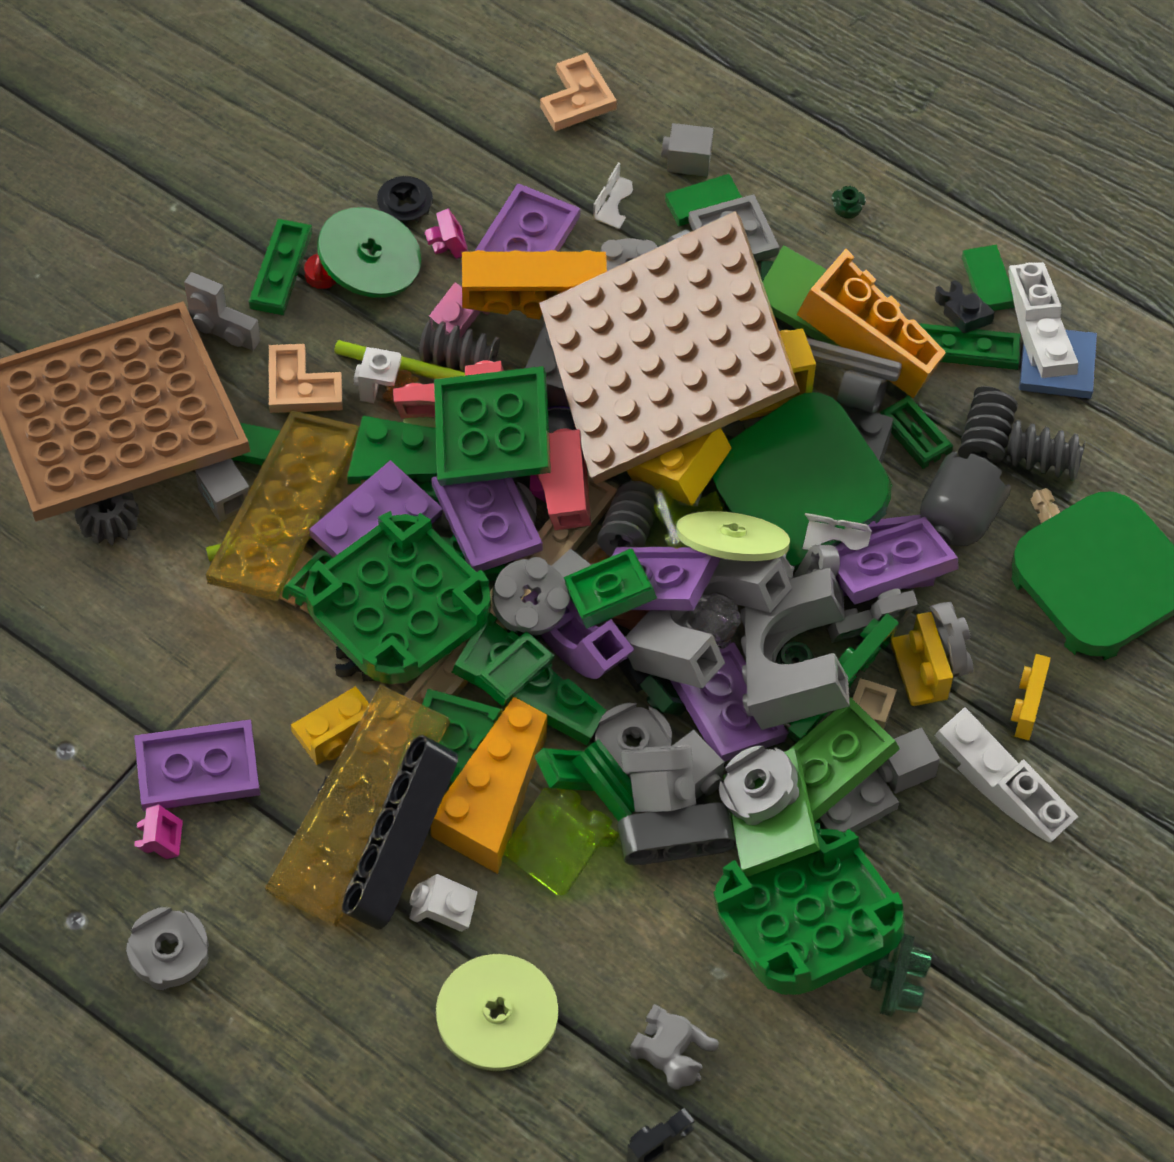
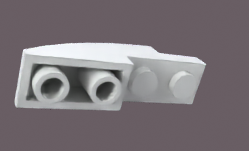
M1044 262L1009 266L1014 306L1031 366L1038 367L1041 378L1077 374L1079 363L1060 318L1062 306Z
M966 707L934 735L961 763L957 769L981 793L1004 813L1043 840L1051 843L1078 817L1024 759L1018 763Z

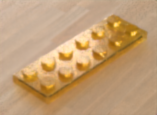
M291 410L205 574L207 584L278 601L283 587L286 585L310 538V528L318 522L354 450L360 428L358 425Z
M380 685L266 885L265 890L271 895L337 927L344 914L342 912L344 895L409 745L417 736L422 734L439 743L450 724L449 717Z

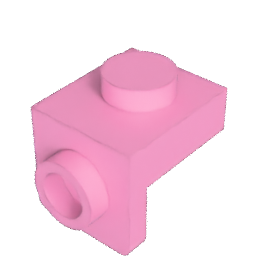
M455 282L429 317L438 324L441 321L446 322V331L449 333L455 325L460 326V337H462L480 312L486 315L490 312L462 308V286Z

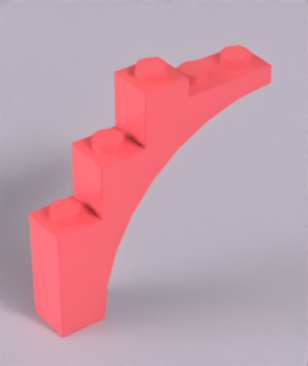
M484 360L477 362L475 365L464 366L465 376L504 371L501 361ZM411 383L402 388L393 389L394 403L401 418H435L434 383L424 385ZM563 428L555 430L553 433H549L551 473L536 475L545 492L550 520L554 530L591 526L587 465L581 448L580 429L571 430Z

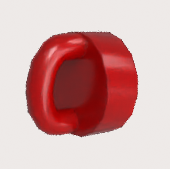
M318 254L308 258L305 263L304 272L305 278L311 286L325 289L337 283L324 269Z

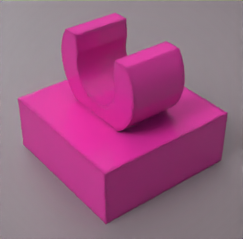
M449 208L436 213L439 226L431 227L425 231L427 243L429 245L432 244L435 254L443 253L449 249L456 259L462 257V252H468L461 225Z
M160 805L146 808L145 819L137 823V828L143 831V840L135 841L134 846L145 853L154 851L165 859L178 857L183 820Z

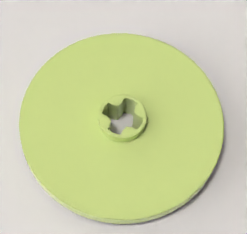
M721 511L697 512L680 518L676 526V535L682 543L694 550L719 558L738 561H765L779 558L786 554L789 549L790 538L783 529L773 523L749 515Z
M505 954L484 955L462 964L443 984L436 1005L437 1026L446 1046L463 1062L484 1070L503 1071L514 1069L535 1059L550 1043L558 1022L557 997L548 978L530 962ZM498 1005L504 1006L505 1015L499 1014L496 1019L491 1018L488 1008L495 1010Z

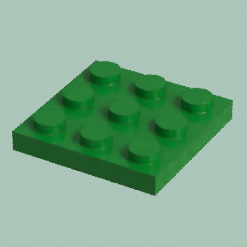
M544 366L434 379L437 480L440 486L551 473L547 383Z

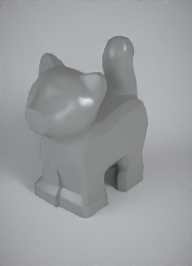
M654 1004L646 1018L648 1024L644 1034L656 1035L650 1038L638 1033L631 1044V1057L636 1060L645 1059L655 1068L663 1070L667 1076V1084L673 1089L678 1090L681 1087L693 1085L695 1081H701L699 1071L702 1069V1065L690 1057L681 1055L691 1042H694L705 1051H715L719 1046L718 1040L708 1037L686 1018L669 1014L665 1009Z

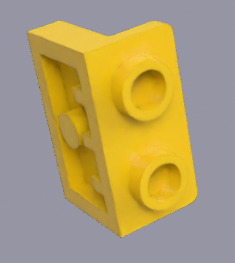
M932 612L917 614L914 629L910 630L908 635L894 637L891 641L892 650L912 706L948 700L953 680Z
M355 686L291 724V729L315 764L319 765L325 760L338 758L347 747L355 742L369 739L381 724V712L376 704L370 705Z

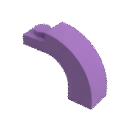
M532 591L522 601L524 603L530 601L533 605L538 604V593ZM571 600L559 624L541 636L568 666L579 674L591 679L600 678L629 657L635 650L611 619L601 627L594 625L586 629Z

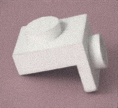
M366 347L362 364L356 366L354 374V385L359 386L360 401L374 403L380 384L387 386L395 384L401 363L400 353Z
M435 874L422 883H418L413 889L410 897V905H412L410 920L419 922L428 917L462 932L470 926L477 891Z

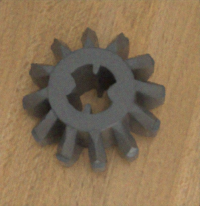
M129 491L75 510V519L85 538L92 536L93 541L97 545L104 539H107L108 543L113 546L115 538L120 537L127 540L129 536L128 530L137 529V517H139L138 514L140 512L138 504L134 501L133 494Z

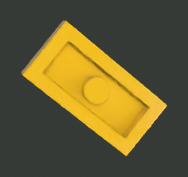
M1036 654L1032 668L1024 666L1019 685L1020 689L1026 690L1024 700L1016 698L1011 716V721L1018 722L1014 737L1030 740L1051 657Z

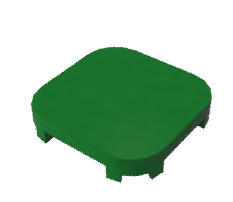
M819 392L803 393L790 399L730 440L729 444L732 449L713 475L718 492L732 513L763 519L780 527L788 534L790 543L786 559L794 567V570L798 569L809 551L803 549L809 523L805 513L830 517L837 521L846 520L867 525L875 521L877 524L887 514L885 511L891 500L892 483L886 470L843 407L832 397ZM835 525L836 528L845 529V526ZM832 539L821 545H833L836 547L842 541Z
M1098 492L1089 495L1029 530L1018 541L1011 561V580L1017 591L1024 588L1066 638L1064 647L1074 655L1079 651L1090 656H1103V660L1115 657L1121 647L1170 617H1174V545L1146 512L1128 496L1117 492Z
M389 511L379 516L378 526L324 565L318 560L310 568L309 578L305 586L307 608L314 622L366 675L375 681L387 684L406 683L421 675L478 632L487 622L491 610L489 580L483 571L479 570L476 572L432 529L431 519L422 513H419L418 517L408 514L392 516V512Z
M816 823L815 829L820 850L749 877L743 873L735 860L723 867V875L713 892L716 912L720 923L757 979L767 989L785 995H799L813 991L886 956L897 948L903 938L905 920L903 902L898 892L892 893L861 850L859 837L849 828L844 833L836 829H820V823Z

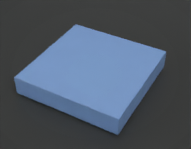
M1066 330L1079 363L1078 372L1075 375L1041 378L1038 367L1031 366L1023 342L1019 390L1091 399L1094 384L1097 333Z

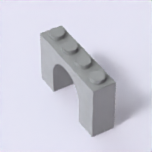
M721 558L695 607L697 608L695 613H692L693 611L650 610L625 637L635 649L628 657L633 669L702 689L725 662L713 634L687 627L699 614H702L704 609L708 611L715 608L717 604L718 607L732 604L742 605L770 613L792 589L781 559L738 561Z
M830 568L789 579L792 589L770 613L746 606L741 609V619L746 636L741 638L743 652L746 656V665L742 666V674L747 685V693L743 694V705L749 717L754 716L761 730L850 706L848 676L835 653L795 664L783 665L775 663L780 649L795 635L809 629L845 620L843 590Z

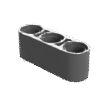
M853 370L846 371L840 385L837 402L871 413L877 412L881 408L888 380Z
M724 803L689 806L674 811L634 814L622 818L617 824L625 863L629 865H645L720 854L736 846L731 813Z

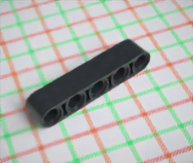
M423 734L417 736L411 742L342 901V912L377 930L384 928L389 923L458 762L457 752Z

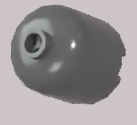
M951 452L943 460L923 497L920 517H926L948 545H972L984 536L1010 495L1011 485H1005L999 479L1002 471L988 460L975 454H970L968 459L958 457L957 452Z

